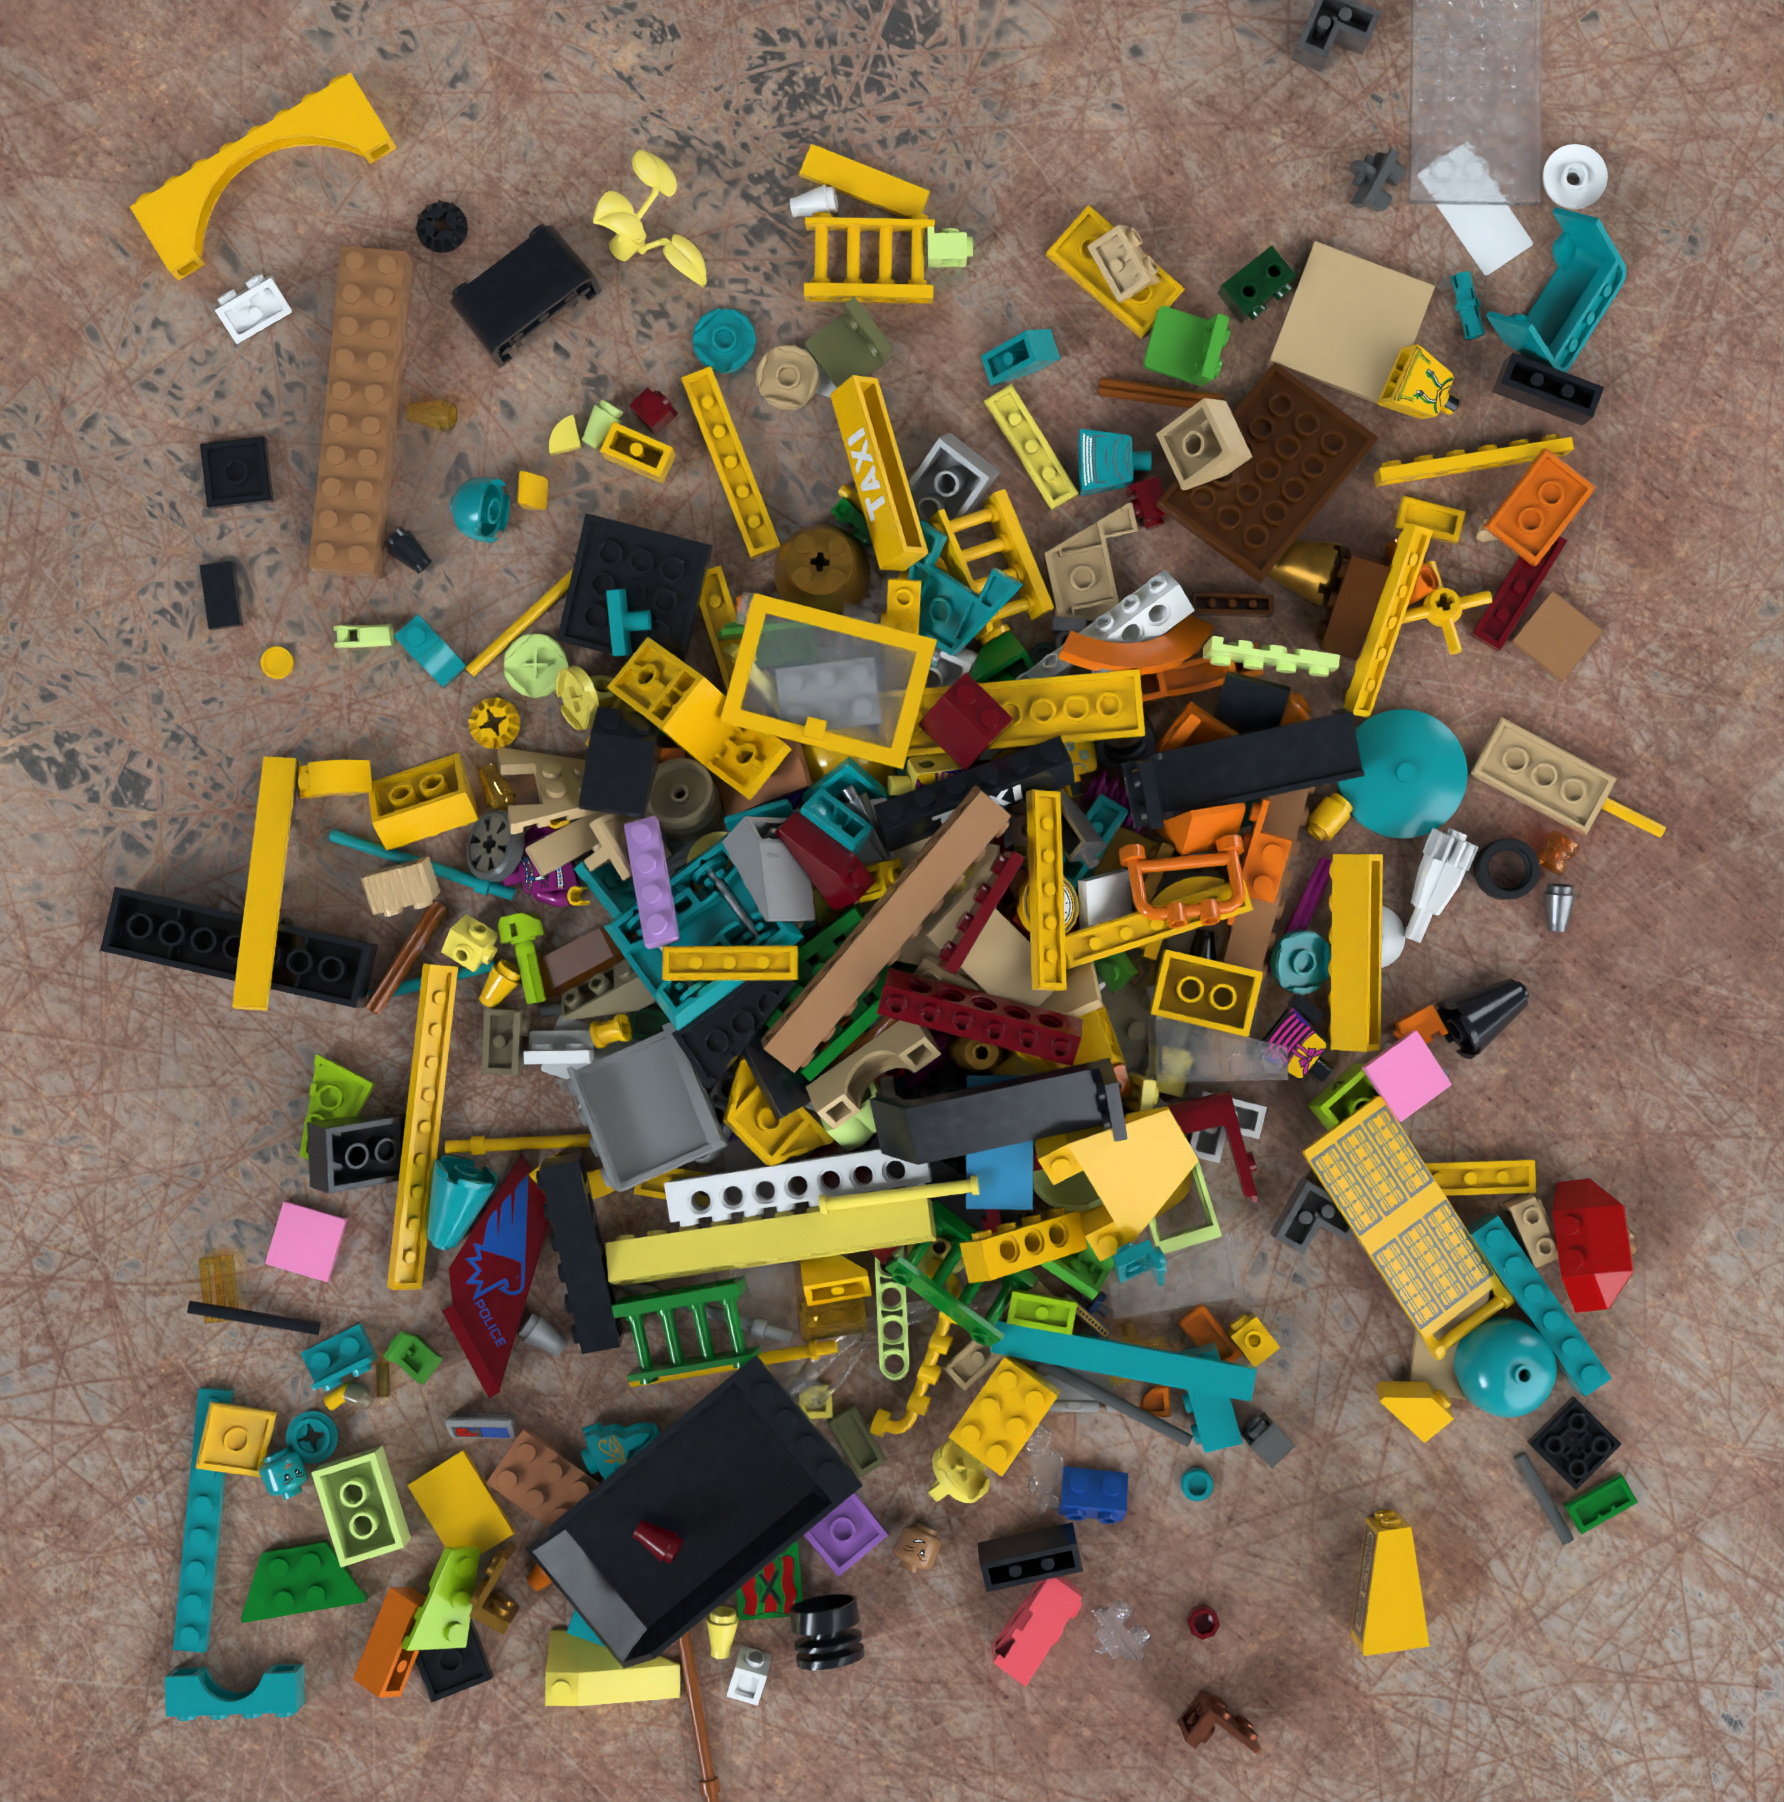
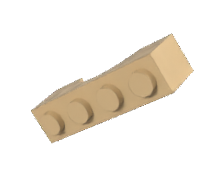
M899 1020L807 1085L806 1089L817 1114L833 1129H836L861 1111L863 1095L871 1082L879 1075L895 1068H905L916 1073L940 1056L941 1052L927 1027Z

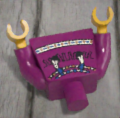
M560 818L550 820L549 826L541 828L534 824L525 834V845L521 860L513 873L503 880L504 885L510 886L523 882L526 894H533L536 901L554 907L589 905L590 901H583L581 898L582 891L588 890L589 887L581 886L579 875L574 870L576 867L574 860L541 877L525 851L528 846L561 829L560 827L569 825L571 821H561Z

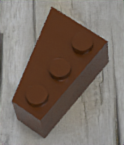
M1350 547L1346 548L1344 558H1341L1337 568L1336 577L1338 578L1335 587L1330 590L1326 600L1325 608H1328L1325 620L1319 621L1314 638L1319 639L1318 646L1321 650L1354 660L1358 659L1390 569L1383 557Z

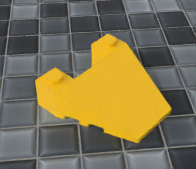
M1168 1106L1126 1114L1124 1119L1127 1140L1114 1142L1111 1129L1104 1130L1102 1125L1034 1141L1037 1159L1053 1185L1084 1171L1102 1200L1103 1206L1081 1216L1084 1236L1100 1262L1116 1254V1250L1121 1246L1136 1240L1199 1161Z

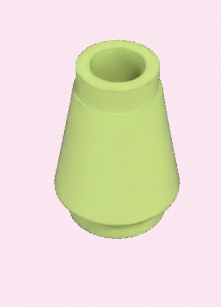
M601 399L598 405L594 404L581 440L598 450L604 443L613 421L620 424L622 422L620 418L624 412Z

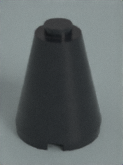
M1507 979L1437 1002L1435 1006L1439 1007V1009L1436 1011L1448 1031L1444 1038L1448 1043L1456 1042L1460 1047L1456 1052L1462 1057L1473 1059L1478 1056L1527 1007L1529 993L1526 987L1519 981Z

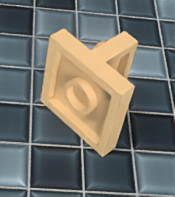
M647 812L645 813V817H644V818H648V817H649L648 814H647ZM608 813L591 822L589 825L600 843L592 847L594 853L584 860L589 871L591 872L612 862L623 881L632 877L624 824L644 818ZM663 841L665 857L668 859L672 854Z

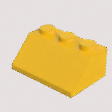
M459 752L372 781V792L369 793L371 819L386 851L403 847L409 843L436 836L439 833L460 826H466L479 820L476 800Z

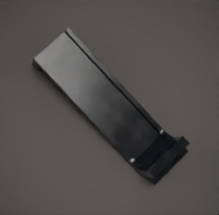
M1346 708L1331 710V715L1149 753L1121 763L1134 828L1148 826L1151 830L1164 827L1163 820L1191 810L1241 803L1365 776L1361 765L1353 711Z
M1110 1058L915 1100L899 1098L896 1095L893 1077L888 1076L879 1078L881 1091L875 1092L876 1097L869 1098L881 1153L916 1165L1102 1125L1104 1130L1111 1129L1114 1142L1128 1139L1119 1084Z

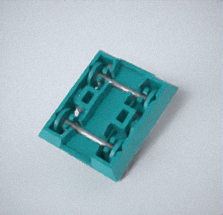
M728 834L669 877L680 941L664 946H793L804 938L793 921H765L733 862V865L724 871L728 864L727 859H730L722 841ZM694 883L696 885L705 884L696 893L690 888ZM637 901L603 926L677 1031L681 1030L745 982L697 981L698 983L694 984L693 982L696 981L662 980L663 946L648 949L644 945ZM638 933V936H636L634 939H632V937L630 936V934L633 935Z

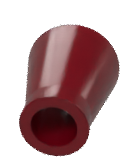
M645 1520L639 1523L632 1536L661 1563L666 1561L671 1564L684 1543V1540L678 1537L679 1533L653 1525Z

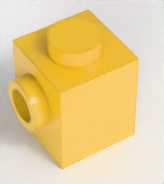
M1252 1312L1248 1315L1242 1313L1229 1324L1231 1329L1227 1331V1334L1254 1367H1257L1281 1348Z

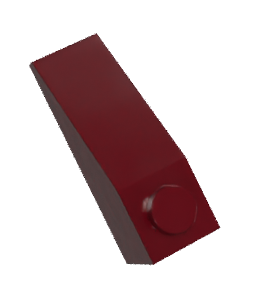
M793 812L775 830V833L833 910L857 902L876 882L854 853L800 812Z

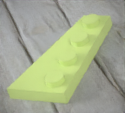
M1212 636L1203 648L1202 659H1211L1210 664L1216 666H1230L1231 662L1243 663V668L1262 670L1263 665L1276 666V671L1281 673H1296V669L1309 670V675L1327 677L1329 672H1334L1339 668L1340 655L1305 649H1295L1293 654H1287V648L1283 646L1265 645L1261 646L1260 649H1254L1251 641L1244 640L1229 642L1226 645L1223 644L1224 637Z

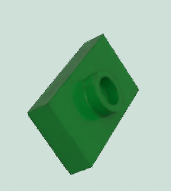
M1618 1472L1562 1504L1577 1531L1582 1535L1637 1504L1638 1501L1624 1476Z

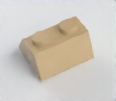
M1203 398L1156 434L1182 490H1188L1226 476L1252 458L1227 402L1223 400Z

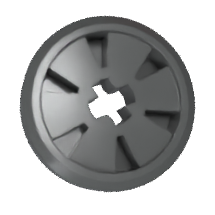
M502 810L488 811L479 818L470 832L466 847L467 864L472 874L479 879L500 882L513 873L521 860L525 845L524 829L522 833L511 834L508 812Z

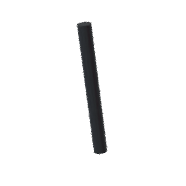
M191 1300L187 1309L188 1314L319 1335L321 1322Z

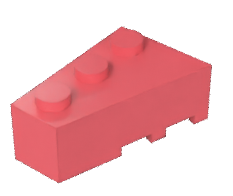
M1062 1576L1038 1581L992 1643L993 1663L1026 1687L1050 1648L1062 1635L1063 1628L1069 1618L1073 1619L1081 1609L1083 1602H1081L1082 1594L1080 1589Z

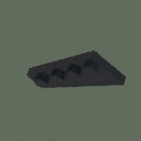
M795 980L745 981L681 1030H676L672 1033L708 1089L717 1083L798 986Z

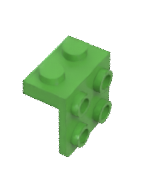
M1167 306L1160 307L1156 311L1143 366L1147 370L1198 386L1209 383L1218 377L1222 367V359H1219L1222 347H1225L1229 340L1230 328H1227L1230 317L1217 313L1207 320Z

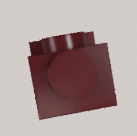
M648 387L629 405L632 413L655 436L678 415V412L671 406V402L660 391L655 390L652 392Z
M1157 476L1128 485L1125 491L1127 498L1134 496V500H1131L1130 503L1133 504L1135 518L1141 519L1142 526H1145L1146 530H1151L1164 525V520L1168 519L1169 516L1156 507L1158 500L1164 494L1160 477Z

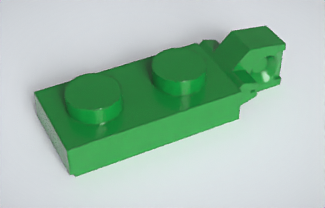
M843 497L830 511L841 525L856 527L853 535L865 547L869 543L872 544L866 519Z

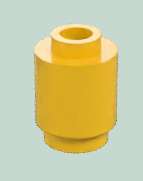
M1333 793L1330 797L1326 796L1308 816L1306 821L1308 825L1307 832L1318 841L1323 839L1331 841L1350 819V813L1353 810L1352 805L1337 793Z

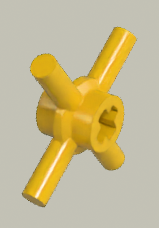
M1429 561L1425 565L1431 567L1437 575L1439 587L1426 596L1423 606L1407 609L1402 624L1426 618L1432 625L1442 627L1450 655L1462 652V647L1454 623L1460 618L1463 609L1492 603V595L1487 590L1459 597L1455 591L1443 587L1436 561Z

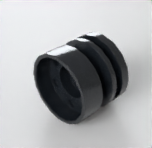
M829 1594L805 1599L789 1607L792 1632L797 1635H805L794 1643L795 1650L799 1652L796 1656L797 1667L804 1670L834 1669L850 1665L865 1656L864 1644L860 1643L862 1631L850 1628L860 1620L857 1598L850 1594Z

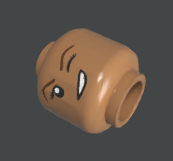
M914 1522L913 1526H904L894 1548L895 1556L902 1560L899 1566L916 1574L920 1568L924 1570L932 1569L942 1546L941 1540L937 1537L938 1532L917 1522Z

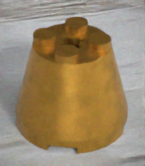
M827 524L811 525L793 533L779 549L774 563V582L780 598L784 601L845 616L863 601L868 591L870 564L861 543L846 530ZM820 555L824 556V560L828 564V566L823 567L821 572L816 570V566L820 562Z

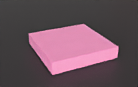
M1417 1030L1410 1031L1361 1067L1398 1122H1402L1452 1085Z
M287 1200L283 1201L265 1264L321 1281H330L348 1218Z

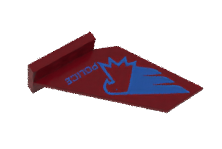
M523 1154L516 1161L451 1263L449 1277L452 1303L440 1309L488 1398L501 1392V1384L550 1222L546 1220L543 1203L547 1201L546 1196L542 1190H539L538 1184L528 1175L532 1171Z

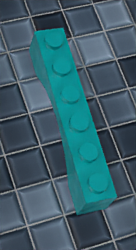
M1488 1212L1468 1226L1466 1229L1499 1280L1518 1303L1532 1325L1549 1343L1555 1354L1558 1368L1574 1391L1586 1397L1611 1380L1612 1377L1500 1217Z

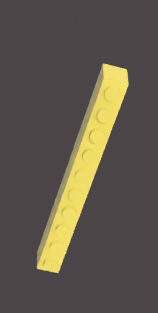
M929 1198L830 1210L829 1214L821 1215L819 1207L807 1208L805 1214L794 1215L792 1211L775 1213L774 1218L762 1220L761 1216H749L742 1218V1223L730 1224V1221H716L710 1223L709 1228L698 1229L696 1225L679 1227V1232L668 1234L666 1230H653L647 1232V1237L635 1238V1235H620L615 1237L616 1241L605 1244L608 1282L618 1287L937 1241L932 1201Z

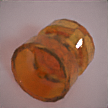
M1552 831L1547 838L1548 844L1546 848L1540 849L1536 855L1540 865L1562 876L1568 868L1566 862L1571 857L1577 855L1580 847L1569 837L1557 831Z

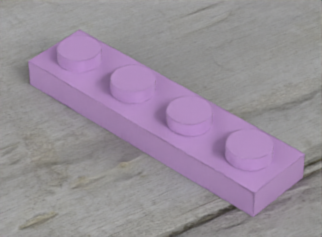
M651 816L624 824L644 945L648 949H653L680 941L659 820L656 816Z

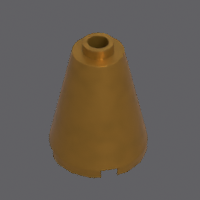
M1297 539L1267 577L1310 602L1324 606V599L1327 600L1336 578L1338 566L1334 561L1336 556L1342 557L1343 544Z
M948 1033V1062L950 1061L965 1079H967V1075H994L992 1070L1007 1060L1009 1049ZM984 1046L986 1049L983 1055L976 1057V1049Z

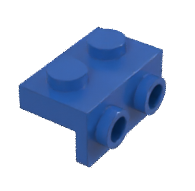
M1063 1466L1061 1500L1058 1514L1066 1516L1067 1519L1072 1521H1082L1085 1518L1098 1519L1103 1524H1116L1118 1521H1123L1127 1512L1128 1473Z

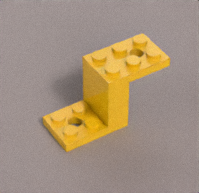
M649 637L645 639L607 686L612 693L650 720L692 758L748 800L754 797L791 751V748L776 736L720 722L726 696L703 675ZM654 674L652 679L645 684V681L648 678V676ZM749 753H753L751 759L748 762L743 763L744 758Z

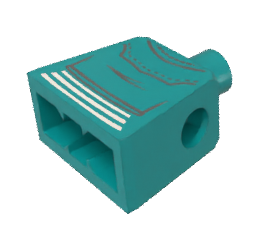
M1089 429L1079 430L1077 436L1079 497L1127 488L1128 485L1133 483V471H1151V451L1132 452V436Z

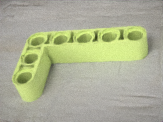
M904 1245L893 1256L894 1258L901 1256L905 1259ZM875 1257L879 1365L881 1372L886 1378L896 1381L907 1375L910 1366L906 1286L897 1283L893 1279L892 1274L885 1273L881 1269V1262ZM886 1291H898L901 1295L899 1304L893 1307L885 1305L882 1297ZM889 1323H898L903 1329L902 1335L896 1340H889L884 1335V1328ZM899 1356L903 1359L904 1367L902 1371L893 1374L886 1370L885 1363L889 1357Z

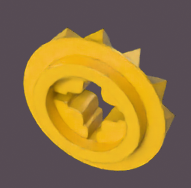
M498 697L483 699L473 707L468 719L470 734L474 740L481 746L489 749L504 748L516 739L521 724L516 708L510 702ZM488 711L496 718L507 717V719L502 720L498 724L499 736L492 728H481L489 722L488 716L490 715Z

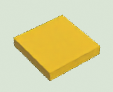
M210 1401L195 1464L196 1469L261 1477L259 1469L264 1464L263 1458L268 1453L277 1414L276 1411Z

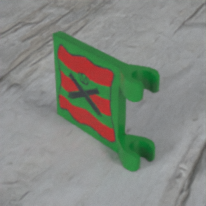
M798 1540L736 1591L739 1621L790 1617L789 1607L803 1600Z

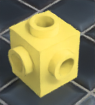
M465 914L450 928L441 953L458 962L461 966L475 972L483 963L488 965L497 952V948L494 945L499 933Z

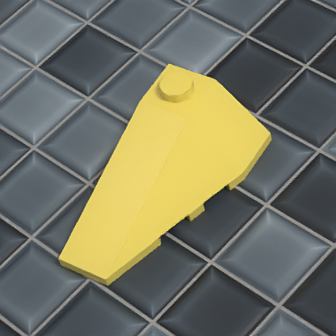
M551 1629L545 1677V1706H587L680 1698L681 1663L658 1656L653 1660L623 1669L605 1646L567 1634L568 1629Z

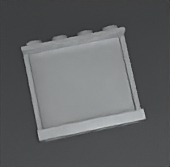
M671 1022L662 1025L663 1032L576 1070L571 1066L567 1068L570 1076L566 1080L568 1088L573 1097H578L581 1108L578 1109L580 1120L585 1127H589L592 1138L589 1139L591 1149L596 1157L600 1156L604 1168L600 1169L601 1176L607 1187L611 1186L612 1189L620 1193L728 1145L705 1084L673 1037L672 1033L676 1031V1028Z

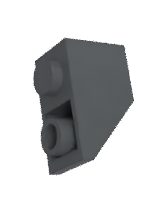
M1265 1412L1260 1416L1258 1414L1253 1415L1243 1425L1245 1430L1241 1435L1271 1468L1296 1447Z

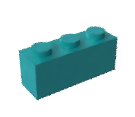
M1216 1342L1178 1351L1180 1353L1220 1360ZM1187 1390L1188 1393L1182 1394L1187 1413L1193 1412L1196 1424L1191 1425L1195 1444L1202 1443L1204 1453L1243 1444L1231 1398Z

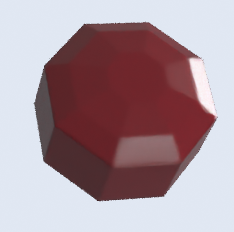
M1205 1604L1192 1607L1186 1618L1191 1634L1202 1640L1215 1636L1220 1626L1216 1611Z

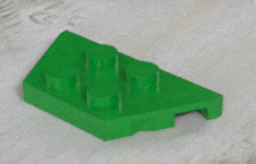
M329 1540L264 1550L258 1561L241 1616V1623L365 1603L368 1600V1594L365 1590L359 1588L352 1578V1572L348 1566L340 1567L335 1548Z

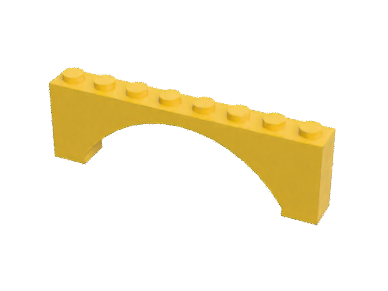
M351 72L347 75H339L329 82V86L319 92H311L305 95L301 103L291 109L280 110L275 114L273 120L263 126L257 125L248 130L245 137L236 142L224 144L217 154L208 159L198 160L191 166L189 171L181 176L175 175L164 182V186L154 192L142 194L137 198L136 203L129 206L168 271L178 281L206 265L202 259L203 241L212 210L230 181L255 160L285 148L325 146L362 156L371 165L397 149Z

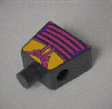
M1287 1006L1251 1052L1253 1057L1299 1081L1309 1072L1323 1082L1334 1069L1331 1064L1321 1057L1327 1049L1328 1043L1293 1006Z

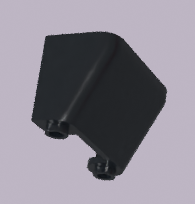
M541 224L530 232V238L470 283H462L452 292L451 305L499 368L512 359L509 352L512 350L513 345L517 349L523 345L521 343L522 339L570 303L574 306L579 303L578 296L585 295L590 301L602 292L596 277L553 225L545 226Z

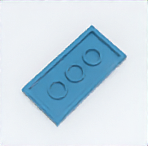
M967 1075V1088L1028 1075ZM1033 1140L966 1155V1180L970 1179L971 1175H978L980 1195L973 1196L972 1192L966 1193V1209L1033 1210Z

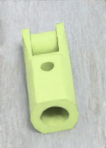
M392 624L333 626V631L337 632V642L334 643V648L393 646L394 644ZM357 631L358 641L350 642V632Z

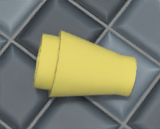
M718 1606L706 1618L711 1656L716 1659H726L730 1657L739 1618L736 1616L734 1608Z

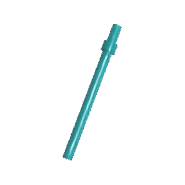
M332 829L329 835V841L398 864L421 858L397 849L386 851L382 844L336 829ZM430 860L435 876L474 888V892L488 896L490 893L511 901L515 898L516 888L482 880L473 874Z

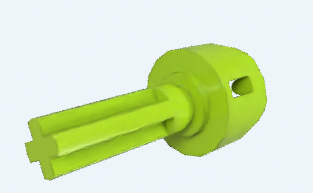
M522 912L501 917L498 923L501 944L510 943L515 945L527 1005L546 1001L535 946L532 942L536 940V937L544 935L541 918L535 912L529 914Z

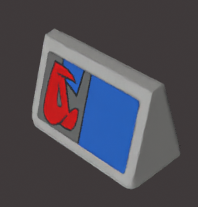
M452 1413L446 1419V1427L452 1438L513 1439L516 1436V1415L514 1413Z

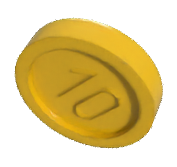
M275 646L263 653L260 664L267 676L273 679H283L292 672L294 659L288 650Z

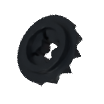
M438 200L437 203L426 204L425 209L421 214H418L417 226L415 228L420 241L426 248L434 252L446 253L457 249L464 242L468 232V223L463 211L454 203ZM446 217V224L453 232L442 229L436 235L437 229L431 221L441 222Z

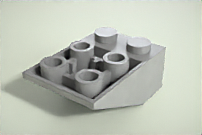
M745 816L722 842L729 853L731 861L740 873L745 887L749 890L757 904L760 914L764 917L765 921H813L815 919L811 880L775 833V830L787 818Z

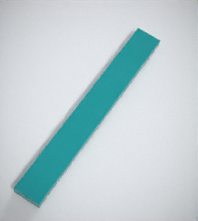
M998 1319L995 1324V1328L1001 1331L1004 1337L1001 1341L991 1346L990 1353L1251 1402L1257 1373V1367L1079 1333L1072 1332V1335L1012 1325L1007 1324V1320Z

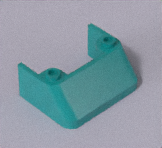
M1555 207L1552 213L1563 230L1552 246L1553 258L1558 268L1526 317L1520 313L1506 316L1493 311H1489L1486 317L1506 345L1528 359L1566 373L1621 289L1626 278L1627 269L1599 218Z

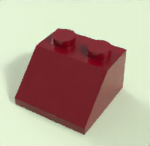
M965 672L940 697L918 723V726L966 771L1012 725L1013 718Z

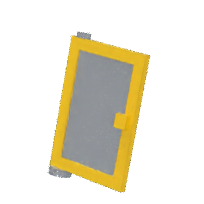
M744 591L739 603L736 623L744 625L745 629L720 722L904 770L930 668H938L942 648L936 647L937 640Z

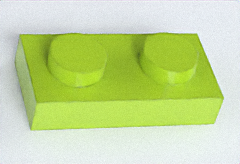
M1012 1289L1007 1324L1072 1335L1077 1300Z

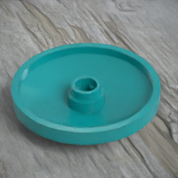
M1397 709L1379 713L1355 728L1361 765L1365 776L1336 783L1339 795L1352 805L1353 810L1350 815L1356 822L1377 835L1393 839H1407L1430 833L1432 828H1439L1451 818L1459 807L1466 790L1467 763L1459 741L1447 726L1426 713L1409 709Z

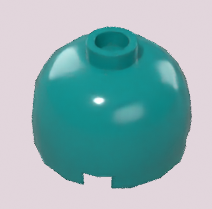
M476 477L465 481L457 489L455 495L450 500V511L458 531L478 542L490 544L499 539L494 536L498 530H505L510 515V496L504 494L502 486L507 487L505 482L497 478Z

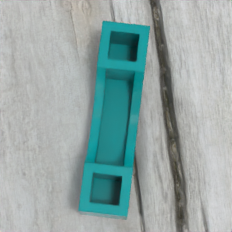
M304 1664L271 1665L264 1672L259 1685L244 1692H233L219 1686L211 1677L207 1667L174 1668L165 1676L166 1717H177L178 1721H190L196 1719L197 1716L209 1715L211 1720H222L230 1717V1715L242 1714V1717L245 1719L261 1717L266 1713H275V1717L285 1718L295 1715V1712H298L305 1704Z

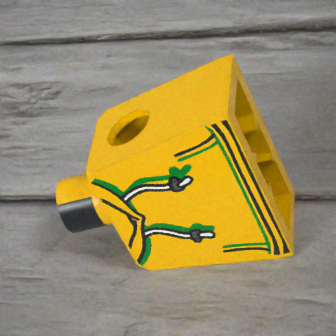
M1416 344L1400 348L1377 404L1417 419H1428L1436 417L1440 411L1447 415L1453 414L1459 405V398L1448 392L1454 379L1453 373L1425 349Z

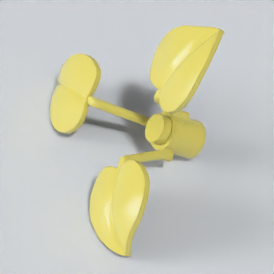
M637 150L632 157V166L637 176L645 184L652 187L650 196L638 213L635 214L631 203L624 196L615 191H608L600 198L596 205L593 223L605 226L617 233L608 243L610 251L617 259L625 262L637 251L643 255L647 250L664 246L663 253L667 260L676 269L703 288L707 282L705 263L701 253L693 243L675 234L670 240L661 238L645 244L646 233L640 219L652 204L659 191L671 197L676 192L677 183L672 170L663 160L645 150Z

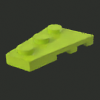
M321 1054L315 1055L313 1083L310 1086V1102L308 1114L305 1117L299 1155L308 1161L307 1122L359 1116L376 1084Z
M475 1546L444 1548L428 1584L430 1591L423 1607L419 1606L414 1616L416 1623L410 1636L405 1637L401 1646L403 1649L413 1651L466 1648L471 1618L469 1615L472 1611V1604L469 1602L475 1590L480 1556L479 1548Z

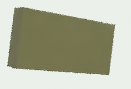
M855 1403L833 1415V1418L827 1419L826 1422L859 1478L887 1462L886 1456L873 1434L870 1433V1429Z

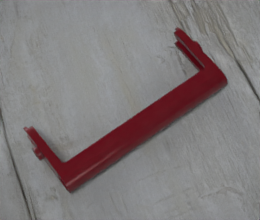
M1230 1090L1166 1105L1169 1107L1184 1135L1224 1126L1243 1196L1251 1198L1253 1203L1258 1202L1251 1173L1257 1171L1252 1151L1246 1153ZM1033 1140V1172L1043 1169L1037 1159L1035 1140ZM985 1209L987 1216L981 1217L984 1230L991 1229V1232L995 1233L997 1232L996 1226L1003 1224L1000 1209Z

